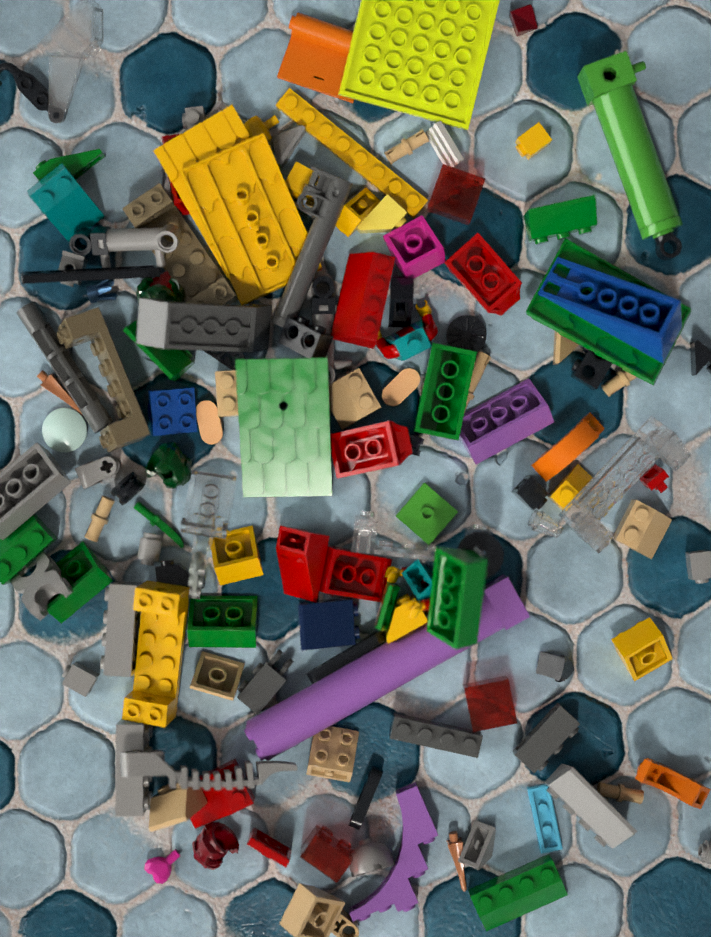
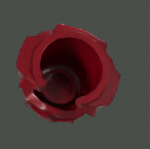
M210 822L205 825L202 832L192 843L194 859L205 869L211 870L220 868L223 858L228 851L232 854H238L239 843L231 828L220 822Z

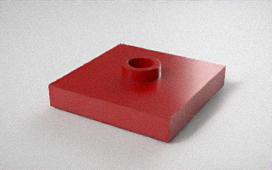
M252 829L247 845L286 868L290 862L292 850L259 829Z

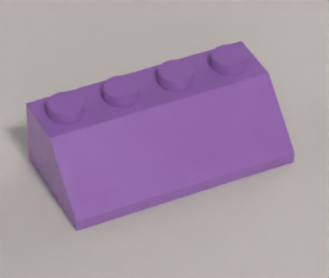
M528 378L464 413L460 439L477 465L554 423V419L548 404Z

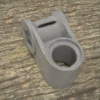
M107 456L75 468V471L83 489H86L117 474L121 465L118 458ZM107 462L113 464V467L110 468L111 471L104 468Z

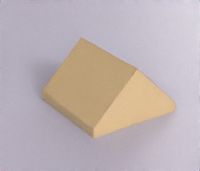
M202 651L190 688L233 701L245 663Z

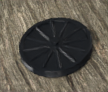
M463 315L454 319L448 326L446 333L449 346L475 352L482 349L487 337L483 323L478 318L470 315Z

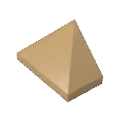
M556 331L554 333L553 364L555 365L559 364L579 346V344L559 335Z

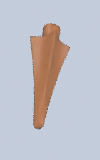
M42 370L37 375L43 382L41 386L62 399L82 415L72 397L53 374L48 375Z
M452 831L448 833L450 840H446L447 846L453 858L462 891H466L464 864L458 862L463 850L462 837L458 838L457 831Z

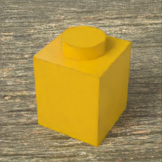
M538 122L517 138L515 142L517 146L515 148L522 157L526 156L529 160L550 145L552 138L540 122Z

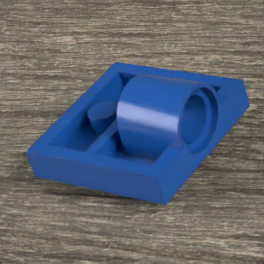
M194 387L148 391L149 403L147 410L152 436L197 432Z

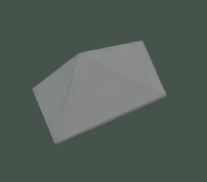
M301 125L272 136L277 164L280 169H283L305 135L306 128Z
M475 820L458 862L480 870L492 857L496 828Z

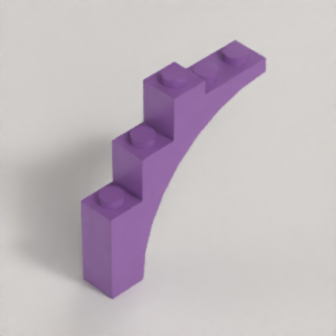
M416 782L396 790V796L402 812L403 829L402 841L397 859L394 862L395 865L392 866L389 874L377 889L365 899L349 907L352 921H364L376 911L381 913L389 910L392 904H395L398 912L401 910L407 912L415 908V904L418 903V897L409 877L418 878L426 873L425 870H428L427 862L419 844L423 843L425 845L433 842L435 837L438 836V832Z

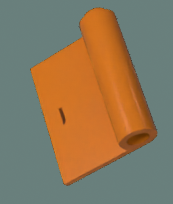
M299 12L296 16L292 15L289 23V29H292L291 38L277 78L353 103L354 99L338 95L353 30Z

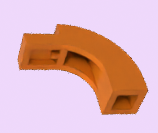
M591 412L588 413L570 432L544 452L531 466L547 482L585 451L605 428Z
M650 758L644 759L638 766L635 777L641 783L656 787L698 809L702 808L711 790L692 778Z

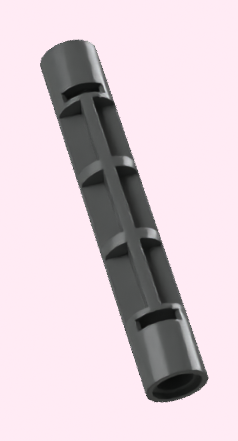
M33 301L19 309L16 314L72 397L93 432L98 433L106 426L112 424L114 421L103 404L101 405L100 400L65 346L60 344L57 334L50 323L46 321V317L37 303Z

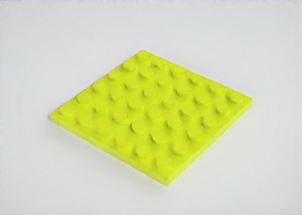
M361 0L338 95L434 122L441 121L445 125L468 130L500 0Z

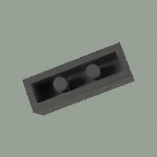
M557 702L512 752L533 773L537 770L541 771L548 764L549 761L547 759L552 754L556 755L563 748L564 745L562 743L568 737L572 738L578 732L580 723Z

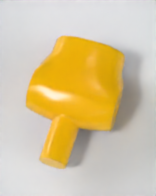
M255 115L247 120L244 126L251 138L264 133L267 141L270 142L272 136L269 129L278 124L279 120L274 115L263 122Z

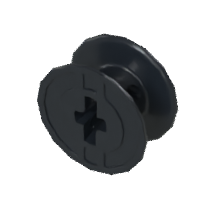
M473 532L466 535L460 541L457 549L475 552L473 548L477 546L480 551H485L486 554L483 556L488 559L485 578L493 576L500 570L504 561V551L501 543L494 536L486 532Z

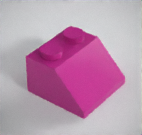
M422 215L383 235L391 255L395 257V264L404 278L415 279L446 261L443 246Z

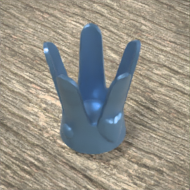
M107 279L97 285L87 286V294L82 297H88L92 304L97 303L99 300H116L118 295L116 293L103 294L111 291V286L114 285V281L105 283L109 280Z

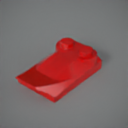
M479 233L475 234L444 262L450 273L455 275L487 313L502 316L521 299L520 287L522 282Z
M393 421L331 434V453L337 479L399 466L413 453L408 428L398 425Z

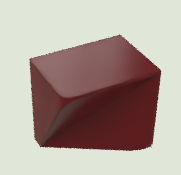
M531 4L510 11L509 18L516 36L538 29Z

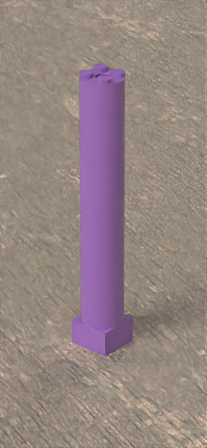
M504 574L484 585L477 643L504 628L507 630L530 617L509 578ZM427 623L389 644L388 642L384 643L246 721L245 734L250 741L254 740L257 746L255 751L261 761L264 759L269 761L473 645L456 650L427 632Z

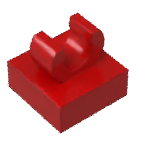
M655 464L641 475L639 480L651 491L655 488L662 493L668 488L664 480L669 476L664 469Z

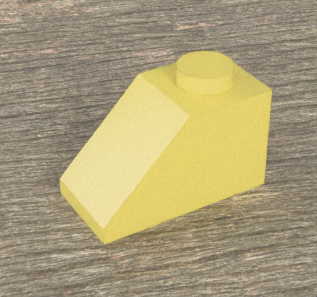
M387 194L359 224L357 231L360 234L391 232L406 223L405 217L407 212Z

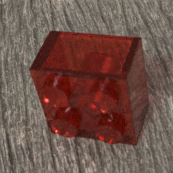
M443 164L427 211L469 226L485 178Z
M507 676L462 684L473 732L517 723Z
M316 824L301 846L300 857L338 883L353 861V856L351 855L353 851L351 849L352 846L342 838L338 840L332 836L334 833L325 826L319 827Z

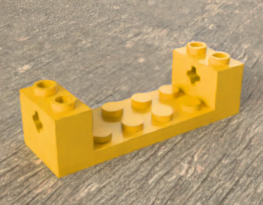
M146 580L135 588L133 610L141 611L133 691L124 698L122 720L166 727L176 718L190 587Z

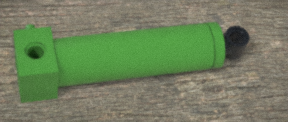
M627 51L583 66L577 78L587 106L594 105L643 240L653 237L656 242L655 251L657 256L661 260L667 261L673 259L681 252L682 243L675 236L674 229L682 226L683 223L633 89L634 84L637 82L635 73L645 70L646 64L644 61L631 65ZM665 243H670L673 246L671 254L665 252Z

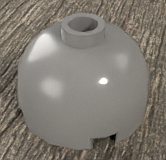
M372 838L359 841L360 846L353 849L349 858L352 877L395 865L390 849L382 842H372Z

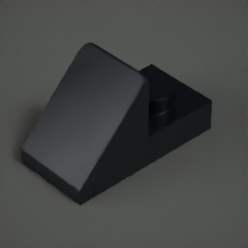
M699 340L693 341L690 344L692 376L697 375L705 365L708 366L706 369L711 374V351Z

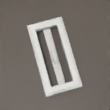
M441 121L435 123L433 127L425 132L430 144L447 171L453 169L464 160Z

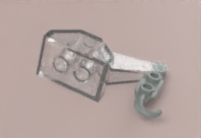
M192 470L181 522V532L193 534L188 598L200 600L214 538H227L234 502L236 476ZM199 535L210 537L204 562H202V553L198 551Z

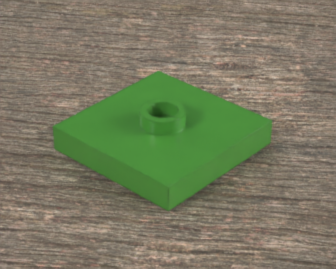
M424 482L396 514V517L430 545L458 511Z

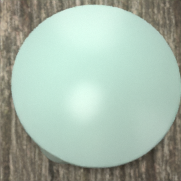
M59 408L52 411L45 418L42 434L47 445L53 450L64 453L71 452L79 448L87 438V426L84 418L77 411L69 408Z

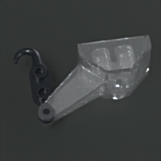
M80 0L37 45L46 56H49V91L32 74L20 70L14 64L8 62L0 64V73L4 70L9 71L13 75L19 91L38 110L47 111L48 117L53 123H62L66 119L85 58H89V56L93 58L101 50L100 45L103 43V9L95 0Z

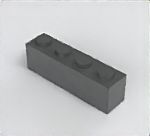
M398 713L393 715L389 733L390 739L475 758L479 756L483 738L480 731Z

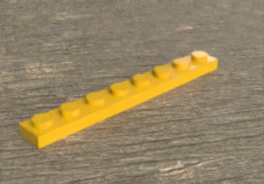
M291 88L277 102L276 107L297 125L304 126L307 133L385 196L388 194L413 219L428 202V199Z

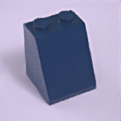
M353 598L317 600V603L299 601L298 614L301 651L356 645L355 639H360L359 625L354 626V617L358 616V604L353 603Z

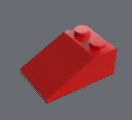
M328 545L319 591L327 594L381 602L388 578L385 577L388 567L391 566L392 559Z
M236 758L209 771L210 779H213V771H219L221 779H224V770L227 769L230 770L232 779H235L234 766H239ZM243 786L244 789L239 790L236 787H232V790H226L225 787H221V790H215L213 787H210V790H204L201 787L207 804L190 818L194 828L196 829L229 816L254 804L255 797L251 789Z

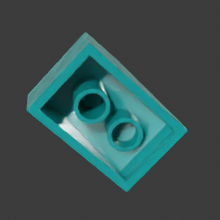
M63 163L27 190L29 197L68 242L77 230L83 227L91 228L105 217Z

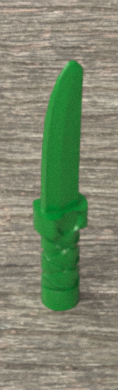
M138 501L133 508L146 517L152 526L156 525L181 548H184V543L179 535L160 519L161 517L158 514L155 515Z

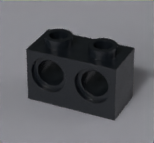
M297 316V319L287 317L278 342L307 358H326L334 336L326 333L327 329L320 325L314 324L313 326L309 324L310 320L305 317Z
M584 347L582 351L585 354L581 360L577 358L571 368L573 371L571 377L590 389L596 390L612 363L603 358H596L594 352ZM585 366H589L592 369L593 375L591 378L583 376L582 370Z

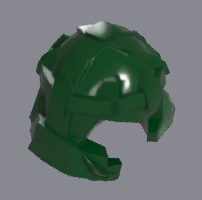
M152 277L144 278L137 286V301L139 297L159 298L167 302H184L185 299L184 288L173 278L168 281L172 285L173 292L161 284L149 287V284L153 282Z
M175 442L163 443L151 455L145 472L148 478L159 475L167 488L176 489L191 479L192 461L186 454L182 453Z

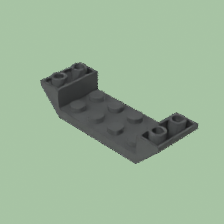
M139 297L135 343L163 349L250 353L268 350L272 305L249 303V306L167 302L159 298Z

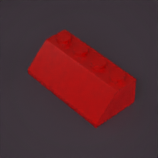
M376 252L349 254L331 335L334 336L333 340L374 349L378 340L395 257Z

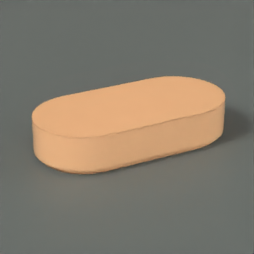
M412 368L402 370L383 389L382 399L384 403L388 406L399 405L418 387L420 383L419 373Z
M208 400L200 402L196 407V418L201 438L207 444H217L223 438V429L220 417H218L217 406Z

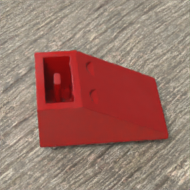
M280 526L276 552L284 594L317 603L330 536L299 528Z

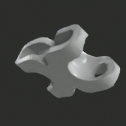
M44 551L35 558L37 566L31 575L21 577L18 573L10 580L14 589L18 593L23 594L22 602L25 607L40 621L48 614L47 604L54 595L62 594L67 598L74 591L68 580L61 577L59 566Z

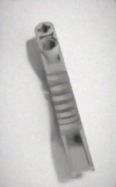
M164 750L120 752L121 776L167 775L170 788H176L177 782L181 789L192 787L193 790H199V787H203L204 790H210V787H213L215 790H221V787H225L226 790H232V787H236L239 790L244 789L243 786L251 789L255 788V785H262L266 778L273 773L297 771V764L294 762L256 761L257 777H254L252 763L249 760L244 761L246 778L242 777V768L234 766L235 779H232L229 769L224 770V779H221L219 771H213V779H210L208 771H202V779H199L197 769H191V776H187L186 765H180V770H174L165 761Z

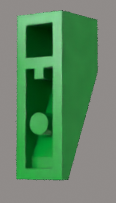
M99 148L56 157L40 162L35 167L36 170L33 174L40 181L63 163L77 180L106 156Z

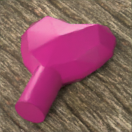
M175 849L166 858L160 856L150 858L146 861L144 870L148 874L153 875V879L157 884H163L170 877L172 871L171 864L181 855Z

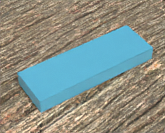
M545 783L527 787L541 854L563 849L552 796L546 791L549 787Z

